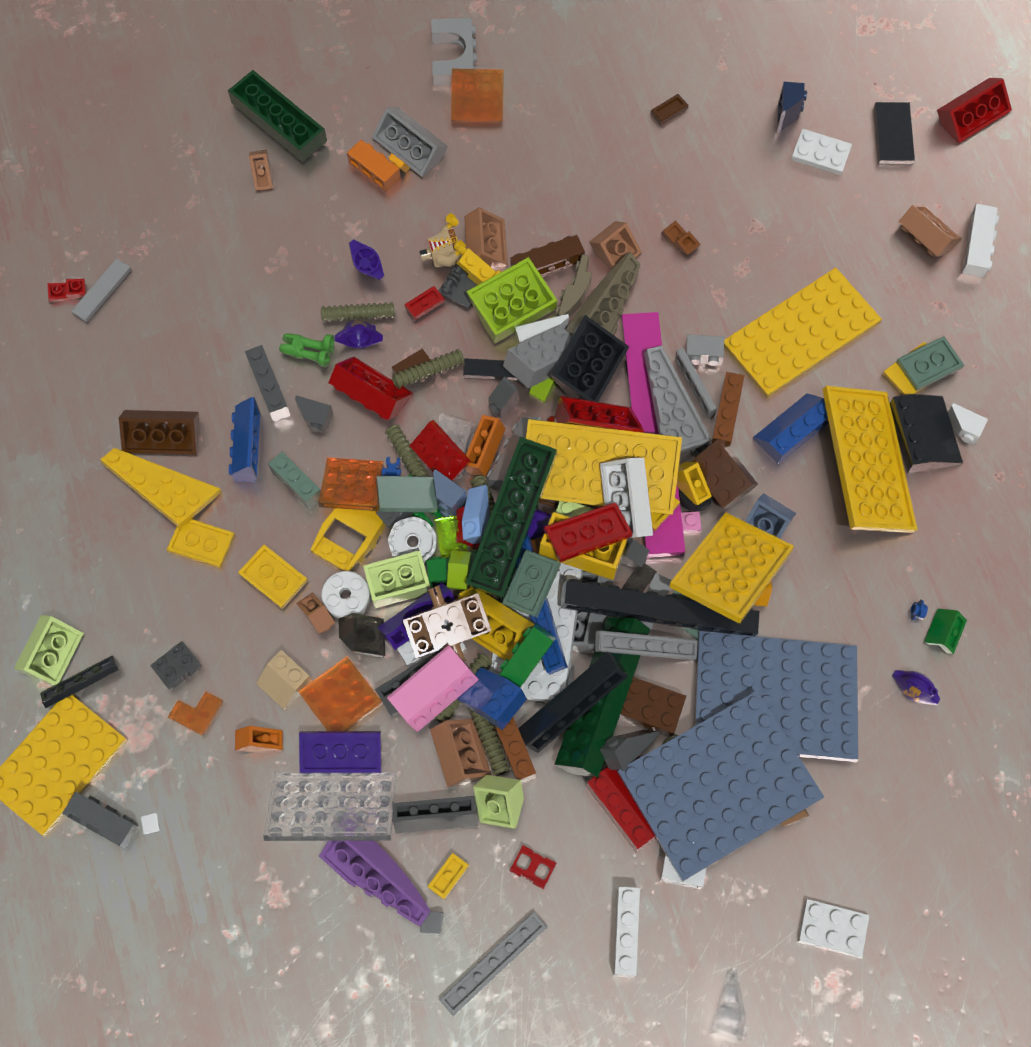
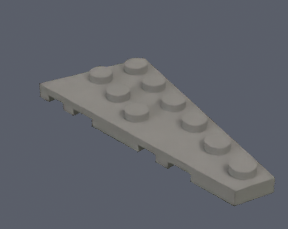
M661 345L647 349L644 352L659 435L682 437L680 453L709 444L712 440L664 348Z

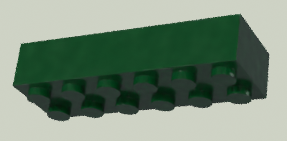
M254 70L250 71L228 90L231 103L302 163L327 142L325 129Z

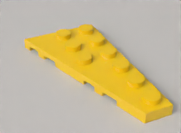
M113 448L100 459L106 468L178 528L183 527L222 493L218 487L117 448Z

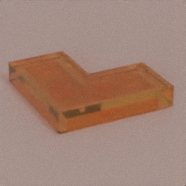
M205 691L196 708L178 700L168 718L204 736L224 701Z

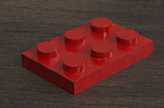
M435 420L430 421L410 444L411 449L432 472L436 469L453 482L471 462Z

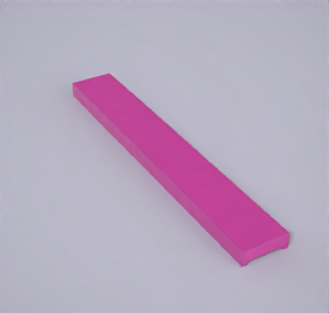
M659 313L622 314L623 342L629 346L625 354L630 407L642 425L643 433L659 435L644 352L647 349L662 345ZM676 484L675 498L680 501L679 490ZM680 505L673 511V515H670L655 532L653 531V536L644 537V546L650 550L647 559L651 557H681L685 555Z

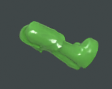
M292 333L283 335L282 340L287 343L281 344L279 347V351L283 354L302 360L306 358L317 362L319 366L325 368L329 365L330 354L334 350V335L327 334L322 341L312 340ZM304 347L319 350L320 352L305 350Z

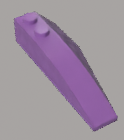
M350 819L335 829L319 857L350 885L361 887L365 890V894L370 897L374 895L382 900L381 903L383 905L394 907L397 909L398 914L420 927L431 911L418 890L396 862Z

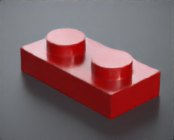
M433 286L404 304L412 318L417 320L444 303L445 299L436 287Z

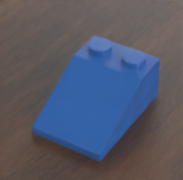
M481 667L475 674L479 680L459 696L457 700L503 730L527 698L520 687L508 679Z

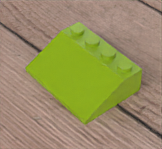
M529 257L467 291L473 307L494 344L515 333V327L533 323L556 310L558 302Z

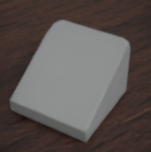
M430 912L421 925L420 933L441 935L444 913Z

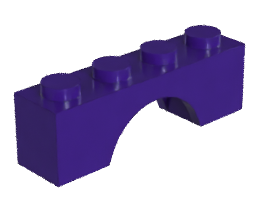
M440 583V590L444 601L448 603L456 600L451 590L443 583ZM429 592L377 627L386 642L394 650L409 641L403 620L433 607Z

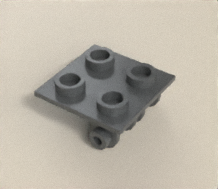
M457 264L438 291L446 298L469 308L472 303L467 295V291L477 286V284L467 277L468 273Z
M181 641L150 666L166 687L171 690L182 683L179 679L185 681L184 675H187L188 678L190 677L188 672L192 675L197 670H200L201 664L183 641Z

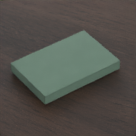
M944 336L898 358L896 361L916 391L964 367L963 362Z
M376 477L379 512H437L434 477Z
M525 550L502 604L538 618L561 563Z

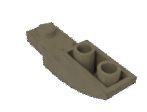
M582 254L581 261L577 260L575 268L577 276H573L571 284H567L566 289L561 291L560 300L562 303L561 306H557L555 316L568 314L570 318L585 299L592 281V272H587L589 265L588 255Z

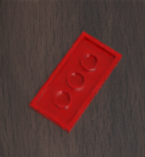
M616 502L544 527V532L559 562L631 538L633 535Z

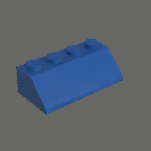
M808 393L805 394L757 433L753 439L779 465L829 424L824 398Z
M250 397L235 405V412H232L234 429L231 430L233 447H230L232 464H229V475L232 476L234 482H257L261 413L255 397Z

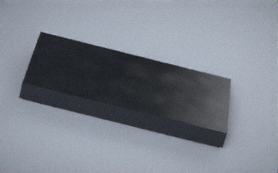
M875 102L874 111L879 164H914L915 155L910 102Z

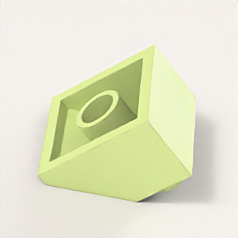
M486 775L473 786L480 823L515 829L524 800L521 780Z

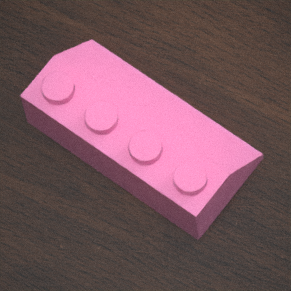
M448 645L387 698L405 721L418 732L479 679L465 661Z

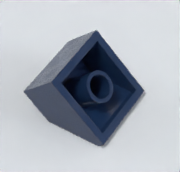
M783 82L778 101L777 132H781L796 121L800 112H803L804 101L807 99V90H804L805 83Z

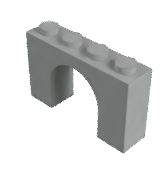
M472 18L431 19L433 44L453 43L464 49V53L457 59L432 61L433 86L474 84V77H477V66L474 67L473 63H477L476 52L473 53V49H476V39H473L472 35H476L475 25H472Z

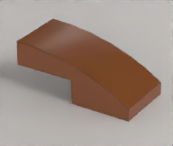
M676 220L661 233L674 247L686 256L701 245L691 232L688 231L686 233Z

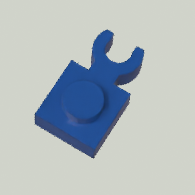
M387 457V468H382L381 476H401L402 472L399 469L401 465L400 458H397L396 463L391 464L390 457Z

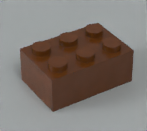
M717 439L691 461L699 463L711 494L722 508H730L758 485L724 440Z
M633 677L619 720L647 730L659 731L661 735L669 737L675 733L686 695Z

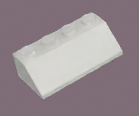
M627 458L600 463L605 506L617 503L633 533L631 538L653 536L644 458Z

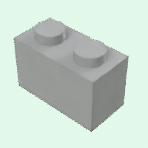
M687 334L685 352L693 365L700 363L711 366L722 365L724 337Z

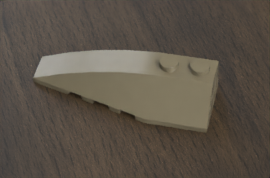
M628 252L612 268L580 307L566 328L570 335H573L584 315H587L611 334L615 333L618 324H616L618 318L622 316L624 311L622 307L630 295V286L634 284L641 265L631 252Z

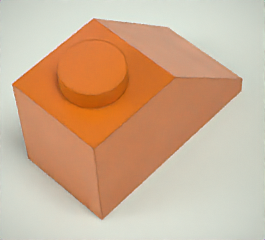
M246 726L235 730V750L244 752L283 750V730L257 726Z

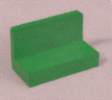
M937 609L925 638V643L940 646L947 654H954L967 622L966 618L958 610Z

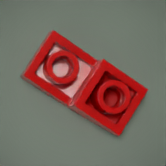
M66 279V283H47L49 302L74 300L84 297L86 294L84 279Z

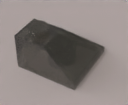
M351 613L338 619L339 638L352 652L385 657V639L377 628L384 623V619L357 613Z

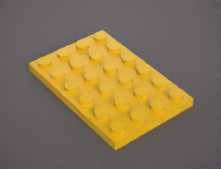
M725 512L672 579L669 588L740 624L790 556L794 545Z
M71 695L57 702L0 766V801L45 837L63 816L62 812L74 793L82 794L128 740Z

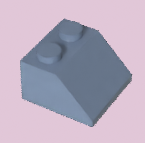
M435 469L433 476L438 509L444 519L448 520L449 518L454 522L457 518V509L465 507L467 499L466 490Z
M763 493L756 501L745 522L781 539L796 512Z

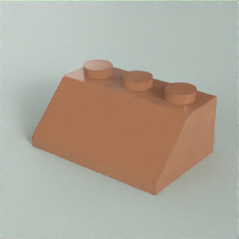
M924 204L912 205L898 221L902 224L901 228L905 232L913 234L915 236L914 240L920 245L924 244L928 248V253L934 257L943 256L962 240L958 234Z
M480 207L465 215L466 249L469 248L491 268L508 266L505 219Z
M473 719L447 720L430 729L447 787L462 786L481 780L486 775H492L482 742L479 739L480 736L477 734L478 730L475 728L476 723H473Z

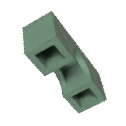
M283 452L268 463L271 472L283 484L286 483L308 509H311L323 498L320 488Z

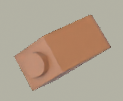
M267 149L249 152L255 190L273 188Z
M313 592L296 603L318 634L328 631L335 624L324 604Z

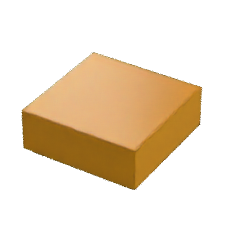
M391 153L388 157L402 171L407 173L410 169L407 164Z

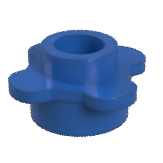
M920 599L919 602L912 604L910 608L912 620L916 618L924 619L927 615L928 606L924 604V600Z

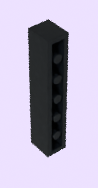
M609 652L605 653L518 729L525 745L539 753L624 681L628 675L621 662Z

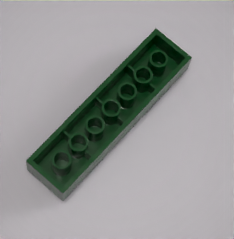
M523 437L519 438L465 583L467 587L504 599L557 457V449Z
M607 617L602 631L648 635L650 628L636 618ZM594 652L590 666L606 652ZM610 653L621 662L628 677L567 728L554 765L570 774L599 777L605 760L600 748L609 738L613 737L640 655Z

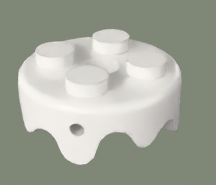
M409 517L399 520L393 525L388 537V544L393 557L420 550L423 563H425L426 560L433 556L436 550L437 536L435 530L427 521L417 517ZM411 536L418 538V545L415 547L408 545V539Z
M341 571L333 574L326 580L321 591V599L330 615L341 621H346L349 619H359L364 615L368 604L371 602V593L366 580L361 575L351 571ZM344 590L351 592L350 597L347 599L340 597L341 592Z

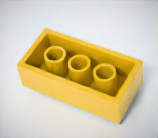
M553 512L548 525L570 517ZM544 533L540 543L539 555L559 562ZM627 539L560 563L614 580L626 548Z

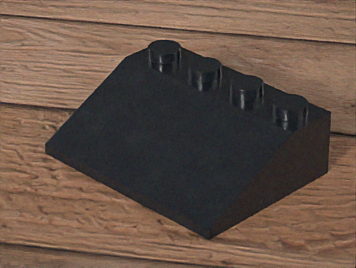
M584 315L549 375L570 398L598 402L629 346L587 315Z
M907 394L892 398L890 402L898 443L908 474L963 464L943 396Z

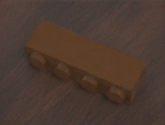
M578 235L567 236L560 241L550 242L545 246L532 248L528 252L515 254L513 257H510V263L512 267L529 257L540 275L543 276L575 265L577 260L581 261L582 254L585 255V250Z

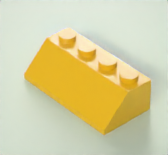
M469 588L459 593L458 599L479 593L492 630L471 639L503 660H506V658L510 660L514 655L511 651L518 642L522 644L525 639L523 634L529 626L533 628L535 624L484 592Z

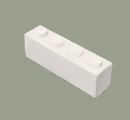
M976 203L971 213L962 273L984 277L986 272L991 270L993 261L990 260V256L993 255L995 245H992L997 235V230L994 229L999 220L997 207Z
M619 886L617 889L613 976L635 978L637 974L640 888Z

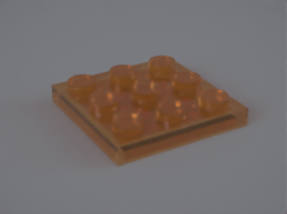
M452 68L451 122L503 123L504 70Z
M327 457L319 507L376 511L378 504L376 477L382 474L383 461Z
M348 657L341 660L299 691V694L327 731H347L383 704Z

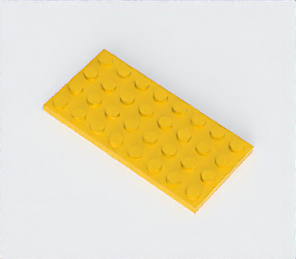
M835 267L724 340V348L765 397L768 398L881 323L882 318Z
M826 385L822 388L850 529L916 532L918 529L888 393Z
M528 419L526 439L557 449V457L541 499L605 506L600 463L627 458H644L650 512L673 515L682 437Z

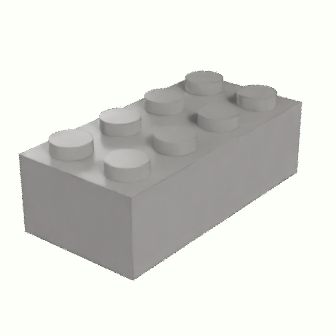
M557 325L508 349L503 367L529 389L551 377L549 374L572 335L560 325Z

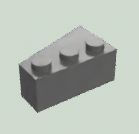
M75 792L62 814L126 849L138 829L133 824L135 820L125 814L123 817L116 814L117 810L109 805H106L105 808L99 805L100 801L91 795L87 798Z

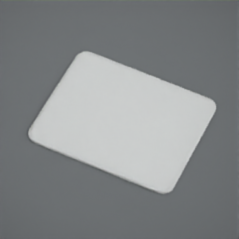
M157 813L141 816L144 835L160 831Z

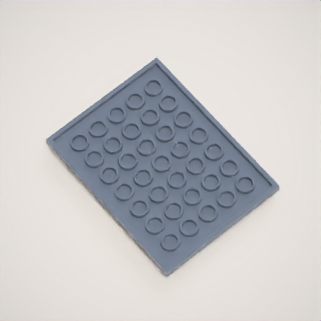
M699 631L695 726L758 691L799 757L849 762L858 761L856 645Z
M758 691L628 764L624 771L620 769L617 771L682 882L824 798V795Z

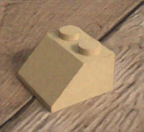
M280 650L266 665L256 684L281 708L286 710L313 681L300 666Z

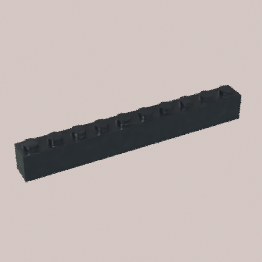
M578 579L567 580L562 589L561 609L618 618H636L643 622L707 632L753 637L758 634L760 611L753 610V608L750 609L739 624L689 597L681 599L673 594L663 596L658 595L654 591L644 593L639 592L635 588L625 590L620 589L616 585L600 586V583L597 582L582 583Z

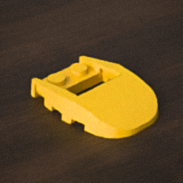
M351 496L344 499L322 523L311 547V553L341 571H351L357 563L361 564L365 556L377 545L376 542L386 526L376 514L379 511L378 505L360 496ZM335 519L366 537L355 555L324 537Z

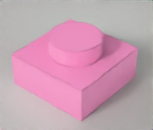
M700 512L681 513L683 533L701 532Z

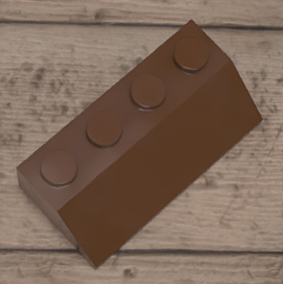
M124 410L119 416L122 451L127 453L197 455L200 434L199 412Z

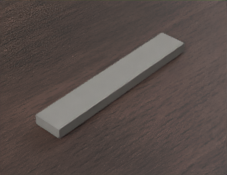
M596 631L595 652L697 660L698 640Z
M533 911L439 999L440 1002L454 1017L548 928L547 925Z

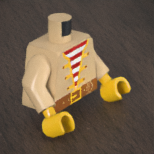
M449 213L445 218L448 224H445L437 235L427 239L429 248L419 251L422 261L433 259L435 267L457 265L456 262L461 255L466 253V244L462 240H457L455 231L451 228L458 225V219L452 213Z

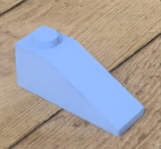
M487 485L468 489L462 518L463 540L472 544H479L490 519Z

